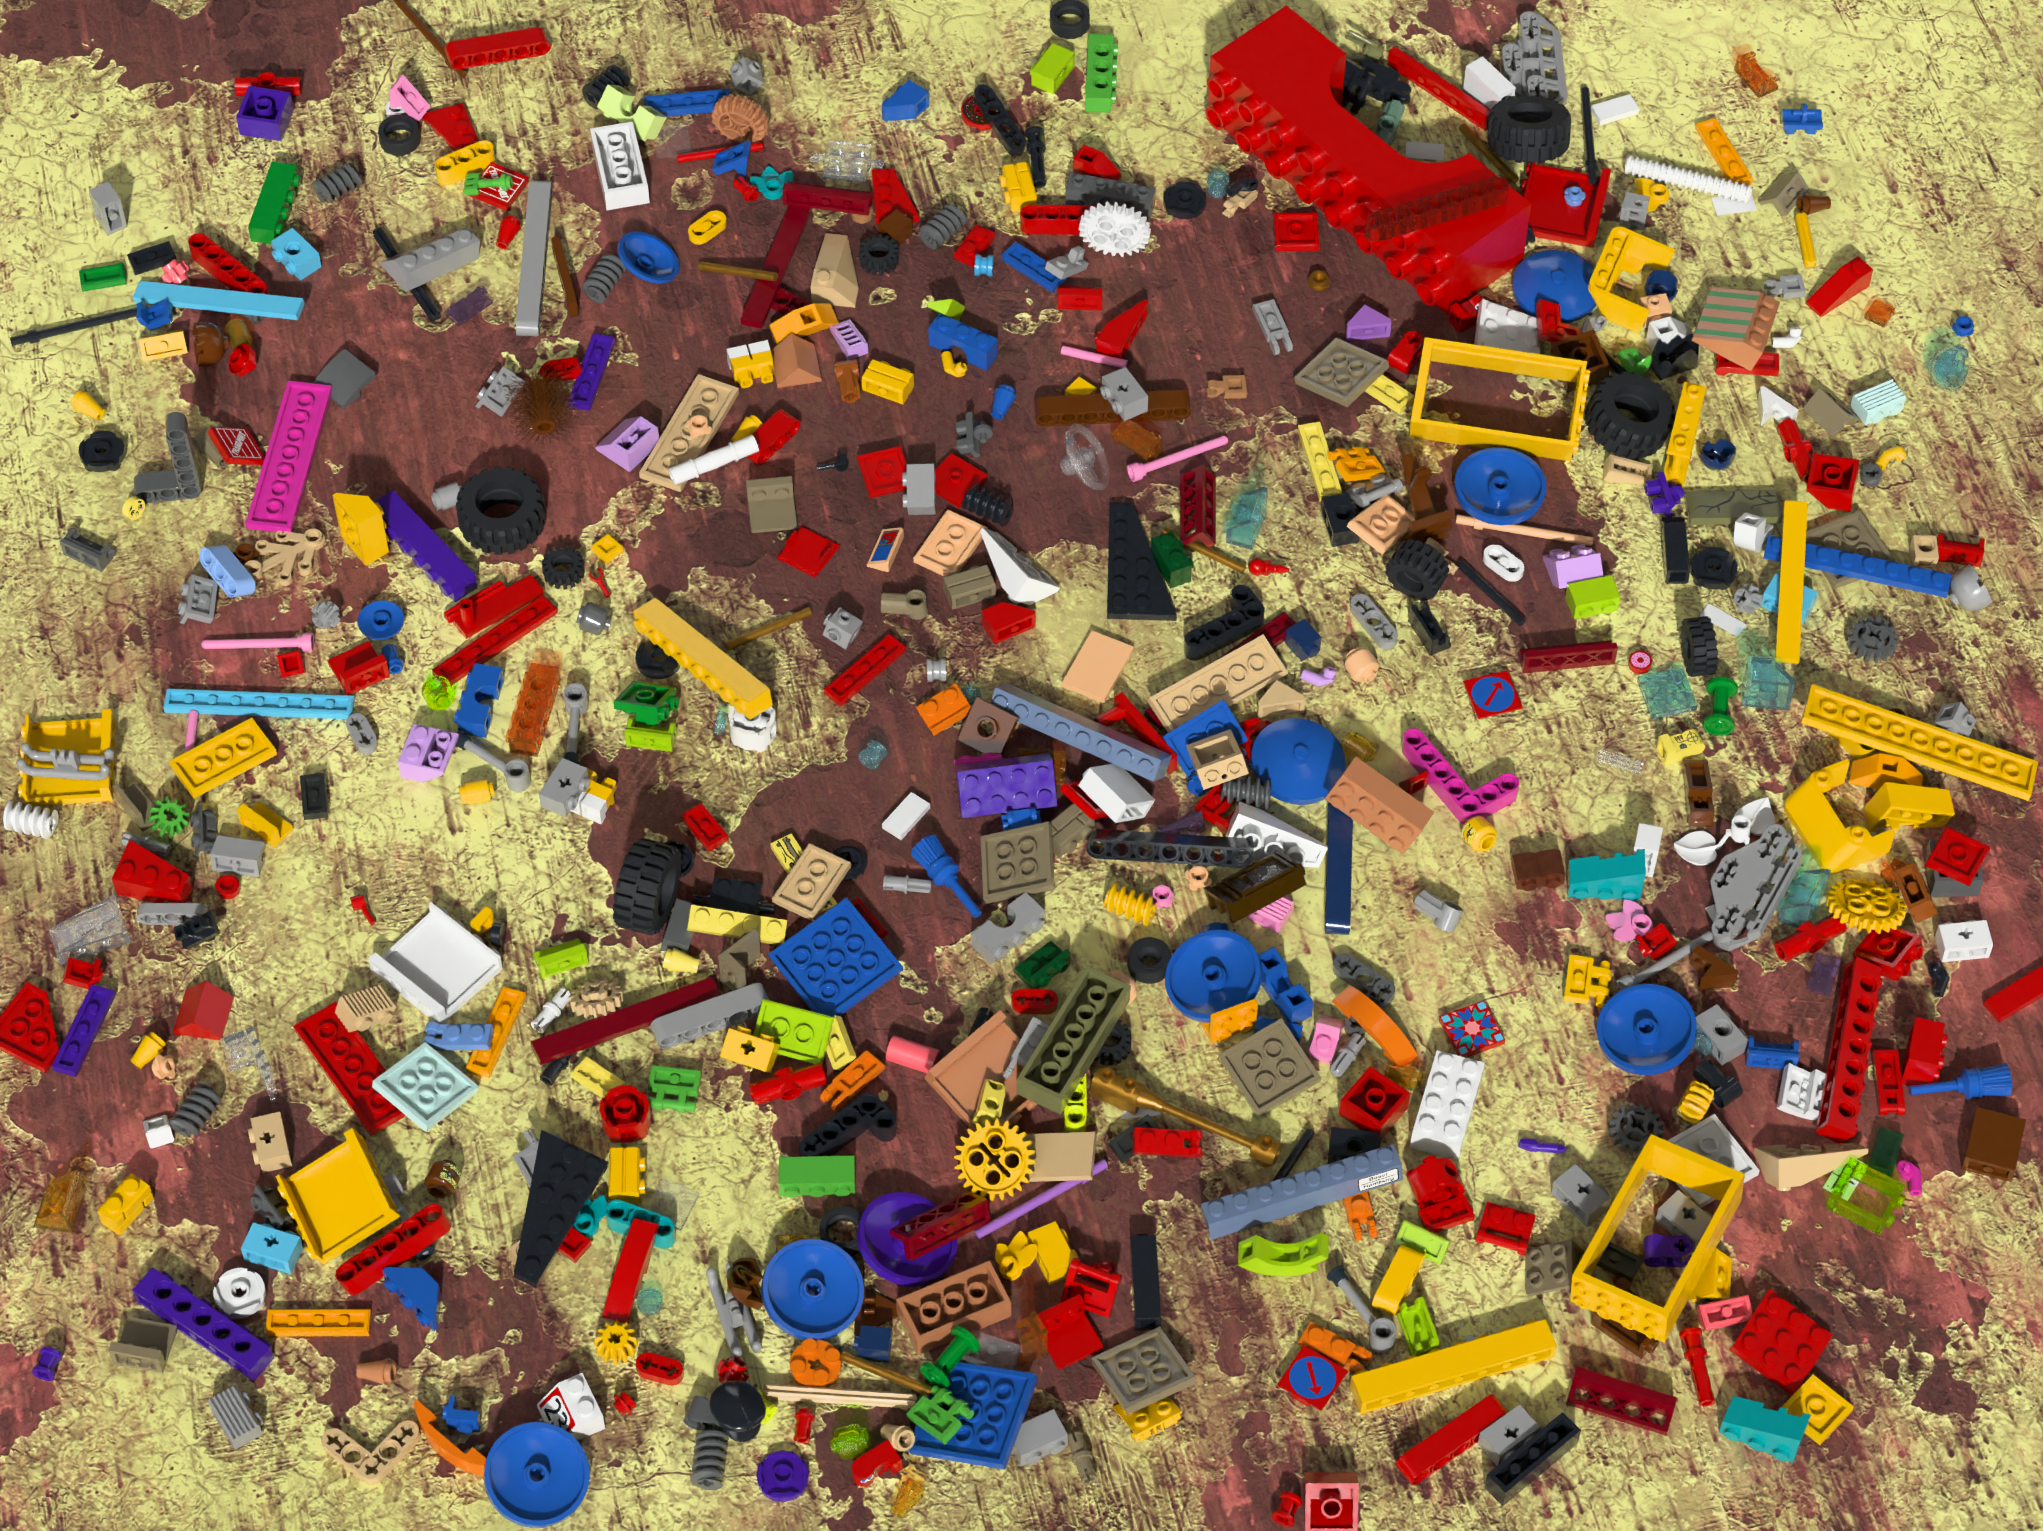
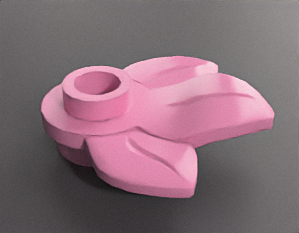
M1625 899L1623 901V912L1607 914L1605 916L1609 927L1616 930L1613 938L1619 941H1632L1638 934L1643 937L1653 929V922L1644 914L1643 907L1631 900Z

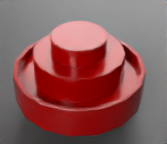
M243 343L232 351L229 357V371L239 377L245 376L254 370L257 364L256 351L248 344Z

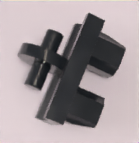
M210 910L202 915L193 917L192 920L174 927L175 939L182 942L183 949L189 950L203 942H210L220 934L215 922L216 912Z

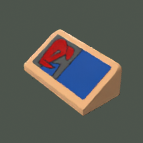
M903 528L882 529L867 567L885 572L890 571L904 538Z

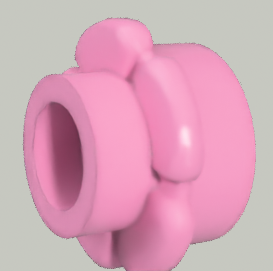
M1159 885L1150 893L1153 896V904L1158 903V908H1166L1172 904L1174 895L1169 887Z

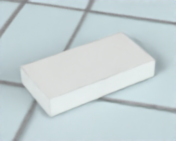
M1628 94L1592 105L1591 112L1598 124L1604 125L1639 114V107L1632 96Z
M911 792L882 823V829L902 840L930 809V803Z

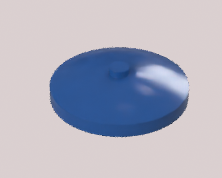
M1562 250L1537 252L1524 259L1515 270L1512 282L1514 299L1518 306L1530 316L1537 318L1536 303L1542 299L1560 305L1561 323L1578 321L1590 314L1596 307V303L1588 290V283L1595 268L1587 260L1571 252Z
M1487 448L1471 454L1460 464L1455 476L1454 491L1461 507L1472 517L1494 525H1513L1531 518L1538 512L1543 505L1547 485L1543 471L1527 455L1508 448Z
M1301 718L1282 719L1265 727L1255 739L1250 755L1251 769L1255 779L1260 778L1261 785H1264L1268 779L1270 787H1272L1271 796L1280 801L1296 805L1313 804L1324 800L1345 771L1346 766L1345 754L1338 739L1322 725Z
M1209 930L1196 934L1182 943L1168 962L1165 973L1167 994L1181 1014L1198 1022L1210 1023L1211 1014L1250 1001L1256 997L1263 975L1261 960L1252 944L1235 932Z
M1639 984L1616 993L1603 1006L1597 1021V1037L1605 1057L1619 1069L1637 1075H1655L1673 1069L1690 1054L1697 1037V1024L1692 1007L1681 994L1662 985Z
M803 1239L786 1245L773 1256L763 1274L761 1295L767 1314L785 1333L802 1340H826L842 1333L855 1320L864 1299V1283L857 1264L842 1248L824 1240Z
M530 1422L509 1429L497 1439L486 1458L483 1479L485 1491L491 1504L504 1518L520 1526L544 1528L564 1521L577 1510L589 1486L590 1470L588 1459L582 1446L570 1433L549 1423Z

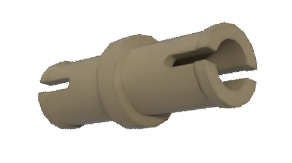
M1076 1431L1074 1434L1077 1442H1075L1072 1433L1068 1435V1443L1073 1455L1071 1460L1073 1465L1077 1466L1081 1483L1089 1485L1087 1474H1089L1092 1483L1098 1479L1091 1462L1093 1456L1087 1450L1082 1432Z

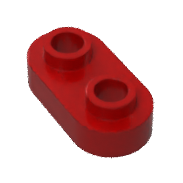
M575 357L554 359L544 363L539 373L541 377L544 375L543 379L551 373L547 380L552 377L554 378L556 375L557 377L553 382H559L561 380L566 381L578 378L583 367Z

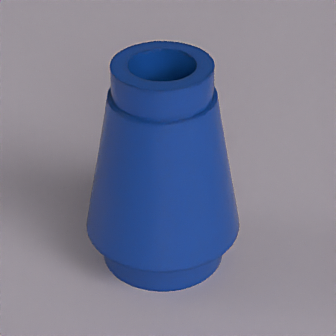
M999 385L995 389L991 412L993 418L1002 420L1016 399L1015 390L1012 387Z

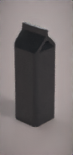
M1661 517L1665 583L1687 584L1690 566L1685 518Z

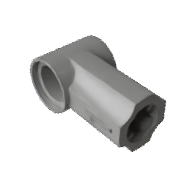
M1423 890L1414 901L1415 909L1434 920V924L1438 928L1451 933L1454 932L1464 911L1460 906L1444 901L1428 890Z

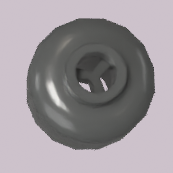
M588 602L585 606L581 605L576 623H579L580 630L600 635L603 629L608 631L612 617L608 616L609 611L606 607Z

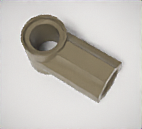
M209 425L191 436L195 449L200 454L204 453L217 468H225L230 465L225 463L207 433L209 428L213 426Z
M912 590L907 594L883 592L881 597V613L906 614L914 620H921L928 614L926 595L921 590Z

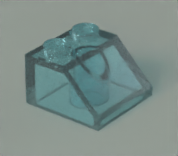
M1267 487L1243 493L1240 495L1238 503H1233L1230 513L1232 518L1231 520H1226L1223 533L1227 534L1226 543L1253 550L1266 516Z
M1749 656L1742 682L1741 706L1789 711L1796 680L1772 658Z
M1826 868L1800 871L1797 879H1792L1786 890L1789 894L1786 898L1783 897L1777 907V910L1780 911L1778 921L1796 929L1803 923L1811 921L1824 897L1831 870Z

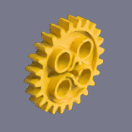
M1852 878V882L1844 879L1843 883L1837 881L1836 886H1831L1826 900V906L1829 907L1828 912L1834 913L1833 918H1841V924L1849 923L1848 928L1856 926L1858 931L1866 929L1868 933H1871V930H1875L1878 934L1881 933V929L1889 932L1890 928L1896 930L1897 925H1902L1907 911V905L1903 904L1904 899L1899 898V893H1892V887L1885 889L1884 883L1876 885L1875 880L1869 883L1866 882L1865 878H1862L1861 882H1858L1855 878Z
M988 1119L985 1120V1127L976 1123L977 1131L975 1132L968 1128L967 1131L970 1137H960L965 1144L964 1146H956L961 1151V1155L954 1156V1159L961 1161V1164L955 1166V1169L963 1171L958 1176V1179H967L964 1188L973 1186L971 1192L976 1194L978 1191H981L980 1196L983 1198L990 1194L991 1201H995L996 1194H999L1002 1201L1005 1200V1193L1007 1192L1011 1197H1015L1013 1190L1015 1188L1023 1191L1021 1182L1029 1184L1030 1181L1026 1178V1175L1035 1173L1029 1169V1165L1036 1164V1161L1031 1160L1029 1157L1034 1155L1036 1151L1028 1150L1027 1148L1033 1142L1031 1140L1024 1142L1023 1140L1027 1133L1022 1132L1018 1135L1019 1126L1015 1125L1012 1129H1009L1010 1122L1006 1121L1001 1126L999 1119L995 1120L994 1126L991 1125ZM995 1135L1001 1136L1003 1140L1002 1146L998 1149H993L990 1145V1140ZM983 1142L993 1155L1001 1156L998 1160L1011 1174L1009 1178L1006 1177L997 1165H990L992 1159L980 1147V1143ZM976 1152H981L984 1156L983 1163L979 1166H974L971 1162L972 1155ZM1011 1154H1016L1019 1157V1164L1015 1168L1008 1167L1006 1162ZM992 1171H997L1000 1174V1181L996 1185H991L988 1182V1175Z

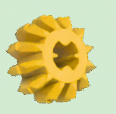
M1691 1082L1677 1106V1115L1689 1123L1698 1124L1703 1119L1713 1100L1714 1090L1702 1082Z
M617 1319L613 1326L606 1322L604 1325L605 1330L598 1329V1337L594 1339V1346L597 1347L596 1354L598 1357L603 1356L605 1363L613 1359L615 1366L620 1359L627 1363V1356H634V1348L638 1346V1339L635 1338L636 1331L630 1329L627 1322L621 1326Z

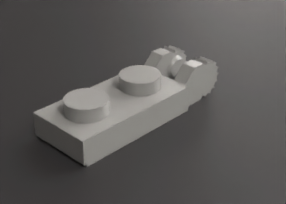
M1274 299L1253 304L1252 310L1267 342L1270 344L1273 355L1280 354V347L1277 343L1278 339H1282L1287 352L1292 351L1293 344L1289 337V331Z
M1034 1016L1032 1017L1010 1058L1011 1062L1003 1077L1008 1079L1012 1075L1016 1063L1025 1067L1049 1028V1024Z

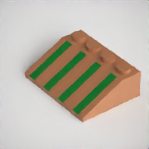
M1711 287L1692 341L1751 371L1764 352L1780 302L1762 292Z

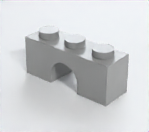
M1026 892L1008 905V919L1013 923L1011 926L1005 928L998 927L988 920L971 933V946L989 964L1003 959L1009 950L1015 946H1020L1030 934L1038 932L1044 926L1045 910Z

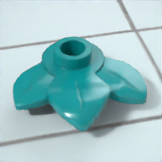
M767 166L761 177H750V184L756 186L758 191L762 192L763 196L770 200L781 198L783 196L782 189L784 183H788V181L793 182L792 171H786L779 175L770 166Z
M604 1195L599 1196L593 1202L589 1199L573 1225L574 1229L587 1238L592 1237L598 1231L599 1221L606 1215L607 1200Z

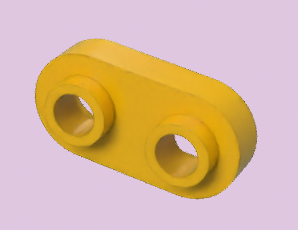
M717 210L708 212L690 225L688 228L689 240L698 245L711 240L726 228V215Z

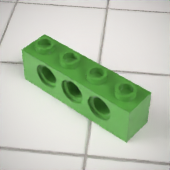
M1088 34L1085 112L1111 113V104H1116V91H1112V88H1116L1117 75H1113V72H1117V59H1113V56H1118V43H1114V35Z

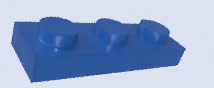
M1017 242L1013 243L1002 254V261L1052 293L1066 281V278L1061 280L1045 269L1047 261Z

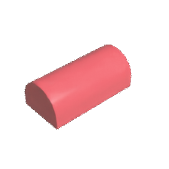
M895 1035L892 1036L886 1052L887 1061L927 1073L936 1065L941 1056V1050Z
M1748 1295L1705 1303L1697 1307L1698 1321L1703 1331L1746 1323L1753 1313Z

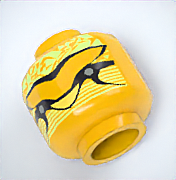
M1476 816L1464 823L1461 836L1474 851L1482 852L1494 846L1497 831L1486 818Z

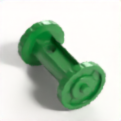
M1712 678L1706 684V691L1714 697L1713 715H1709L1704 719L1703 728L1709 734L1724 736L1732 733L1735 728L1734 720L1727 716L1728 698L1736 695L1738 685L1730 678Z
M958 1325L951 1329V1335L954 1339L934 1363L923 1362L920 1366V1371L926 1379L940 1388L947 1389L950 1385L947 1375L968 1351L977 1353L981 1348L975 1336Z

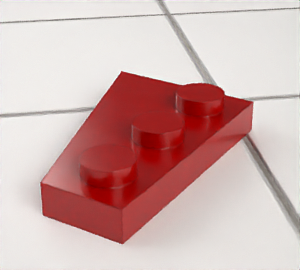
M463 103L425 113L422 117V121L425 124H429L438 136L440 135L454 152L479 142Z
M871 169L876 225L896 209L908 215L912 222H919V215L894 169Z

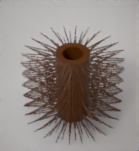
M538 371V379L536 377V379L531 380L529 376L527 377L530 381L522 379L527 383L526 386H522L521 382L518 383L519 385L510 386L513 388V386L521 385L524 388L506 389L517 390L518 388V392H521L514 394L512 398L505 397L508 401L513 402L508 406V409L514 412H507L513 413L514 415L511 414V416L515 418L511 419L516 420L509 421L511 424H513L512 422H520L517 423L519 425H516L517 427H514V430L515 428H521V431H517L520 433L530 429L531 432L534 430L539 436L543 434L544 437L545 434L546 438V434L548 435L552 431L560 434L555 429L563 428L558 425L566 424L564 426H568V424L572 423L564 422H577L573 420L575 418L562 415V412L573 413L568 411L573 410L569 409V407L575 408L573 404H571L572 406H564L570 400H563L562 398L564 396V399L571 398L566 396L569 394L565 392L572 393L570 390L562 389L566 385H560L559 383L564 381L552 383L555 381V376L551 381L547 380L551 373L545 379H539ZM508 392L509 394H511V395H508V396H512L513 393H517V392Z

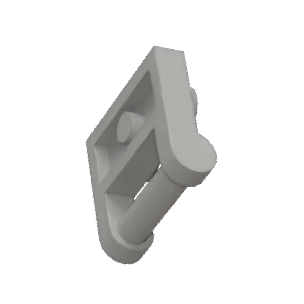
M1378 474L1367 482L1352 485V488L1344 492L1349 493L1351 501H1355L1356 505L1363 508L1368 506L1369 502L1392 492L1398 493L1403 491V485L1399 478L1392 479L1384 474Z

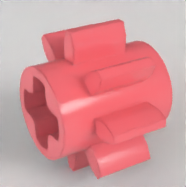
M174 259L162 267L165 273L161 275V278L166 284L172 282L178 285L188 278L185 272L189 268L184 261L178 263Z

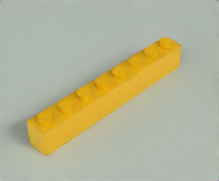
M653 598L633 611L635 618L634 626L639 633L645 634L654 645L657 644L661 647L666 655L672 656L681 667L687 668L696 679L702 680L711 691L714 690L718 693L723 701L729 702L734 706L739 714H744L751 720L773 706L770 688L657 598Z
M1546 1319L1540 1321L1531 1320L1523 1326L1516 1328L1507 1327L1493 1335L1483 1334L1475 1340L1469 1342L1459 1341L1451 1347L1442 1350L1436 1348L1430 1350L1425 1355L1418 1357L1412 1355L1406 1357L1401 1362L1394 1364L1389 1362L1382 1364L1377 1369L1358 1371L1351 1376L1350 1389L1360 1414H1364L1553 1358L1557 1345Z

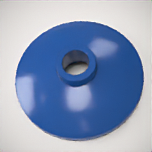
M375 601L366 605L360 611L357 620L358 627L361 633L370 639H389L398 634L402 629L404 614L401 608L393 602Z

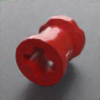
M1284 1491L1280 1495L1281 1501L1277 1510L1273 1511L1271 1516L1278 1524L1291 1527L1295 1522L1294 1515L1297 1508L1301 1507L1303 1500L1294 1493Z

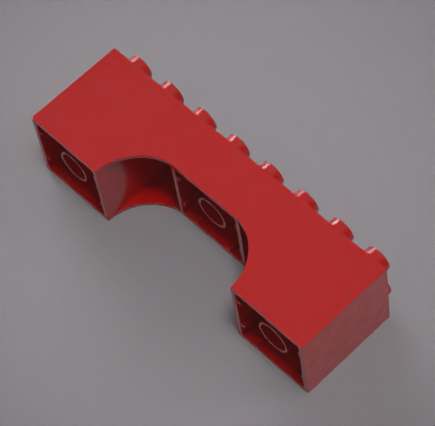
M1287 5L1210 56V74L1207 79V87L1209 89L1208 107L1205 110L1209 123L1215 129H1225L1235 138L1238 147L1245 154L1254 153L1265 163V167L1271 176L1276 179L1284 178L1290 183L1301 201L1306 204L1314 203L1320 208L1331 226L1336 229L1344 228L1355 238L1358 247L1365 254L1370 255L1374 253L1385 263L1388 272L1395 279L1402 280L1404 278L1416 288L1419 298L1429 306L1435 304L1449 315L1451 305L1455 303L1460 305L1470 300L1523 261L1531 203L1470 153L1452 161L1427 163L1409 159L1395 151L1342 107L1346 53Z

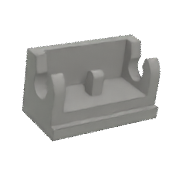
M1626 192L1621 208L1619 226L1629 230L1632 228L1644 230L1650 197Z
M218 835L210 853L212 871L259 877L265 861V856L262 855L265 849V842Z

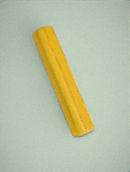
M1805 212L1797 213L1795 222L1804 265L1807 268L1816 266L1817 259L1808 215Z

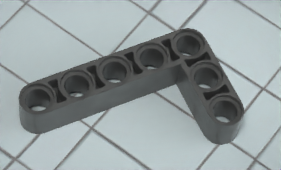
M171 412L165 417L166 439L174 470L141 473L134 477V496L142 499L145 504L194 499L201 494L200 471L187 418L181 412Z

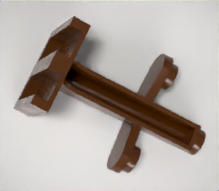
M1413 454L1403 456L1401 462L1408 488V502L1412 506L1415 521L1410 522L1404 541L1418 540L1425 543L1428 538H1433L1435 541L1448 538L1447 530L1452 529L1453 524L1451 520L1455 519L1456 516L1452 509L1440 513L1435 512L1426 487V482L1432 476V470L1427 466L1419 467L1417 458Z

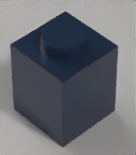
M1303 619L1286 629L1285 644L1302 662L1319 653L1321 636Z
M861 1325L860 1335L855 1334L853 1349L858 1350V1356L866 1360L889 1363L892 1346V1328Z

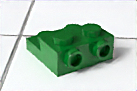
M632 681L614 700V709L622 710L625 713H636V721L644 722L647 725H658L662 720L667 721L670 711H676L679 707L676 687Z

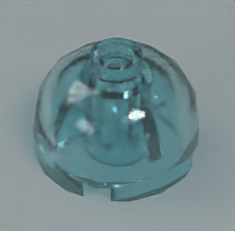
M1946 346L1940 348L1929 359L1927 368L1930 371L1933 383L1942 389L1955 392L1957 391L1956 387L1961 388L1963 386L1969 365H1965V358H1969L1966 348Z

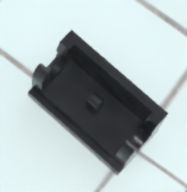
M1424 602V607L1420 611L1416 604L1410 606L1408 622L1431 656L1451 648L1449 635L1443 633L1430 613L1429 604Z

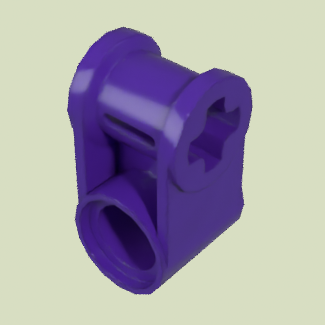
M1651 1234L1643 1239L1644 1264L1646 1266L1654 1268H1682L1687 1266L1692 1256L1693 1243L1686 1236Z

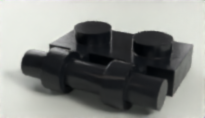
M1346 59L1342 107H1347L1349 102H1351L1353 105L1350 111L1358 114L1360 108H1363L1366 103L1365 98L1368 92L1374 86L1373 81L1376 75L1368 72L1364 79L1361 76L1365 69L1352 60ZM1357 85L1361 86L1358 95L1356 96L1353 93Z

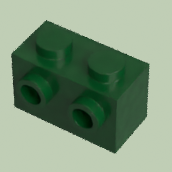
M1173 531L1152 538L1151 551L1169 588L1171 589L1190 582L1194 564L1192 558L1185 554L1181 539H1177Z

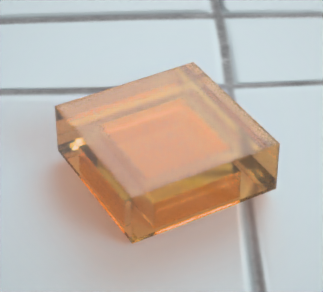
M1875 299L1865 313L1864 319L1884 328L1893 316L1895 308Z

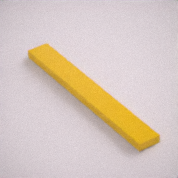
M1784 501L1775 662L1799 664L1808 502Z

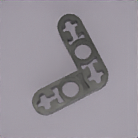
M1340 954L1335 957L1333 962L1334 974L1365 994L1385 1011L1395 997L1394 984L1351 955ZM1345 964H1348V968H1347V967H1344L1343 969L1340 968V965L1343 966V965H1345ZM1360 975H1367L1371 981L1361 983L1357 978ZM1385 989L1388 990V993H1384V994L1380 997V1001H1379V1000H1378V997H1379V995H1380V990H1381V991H1384ZM1346 1017L1345 1033L1350 1037L1354 1033L1362 1037L1366 1031L1361 1026L1351 1027V1024L1355 1025L1357 1023L1353 1017L1349 1019Z

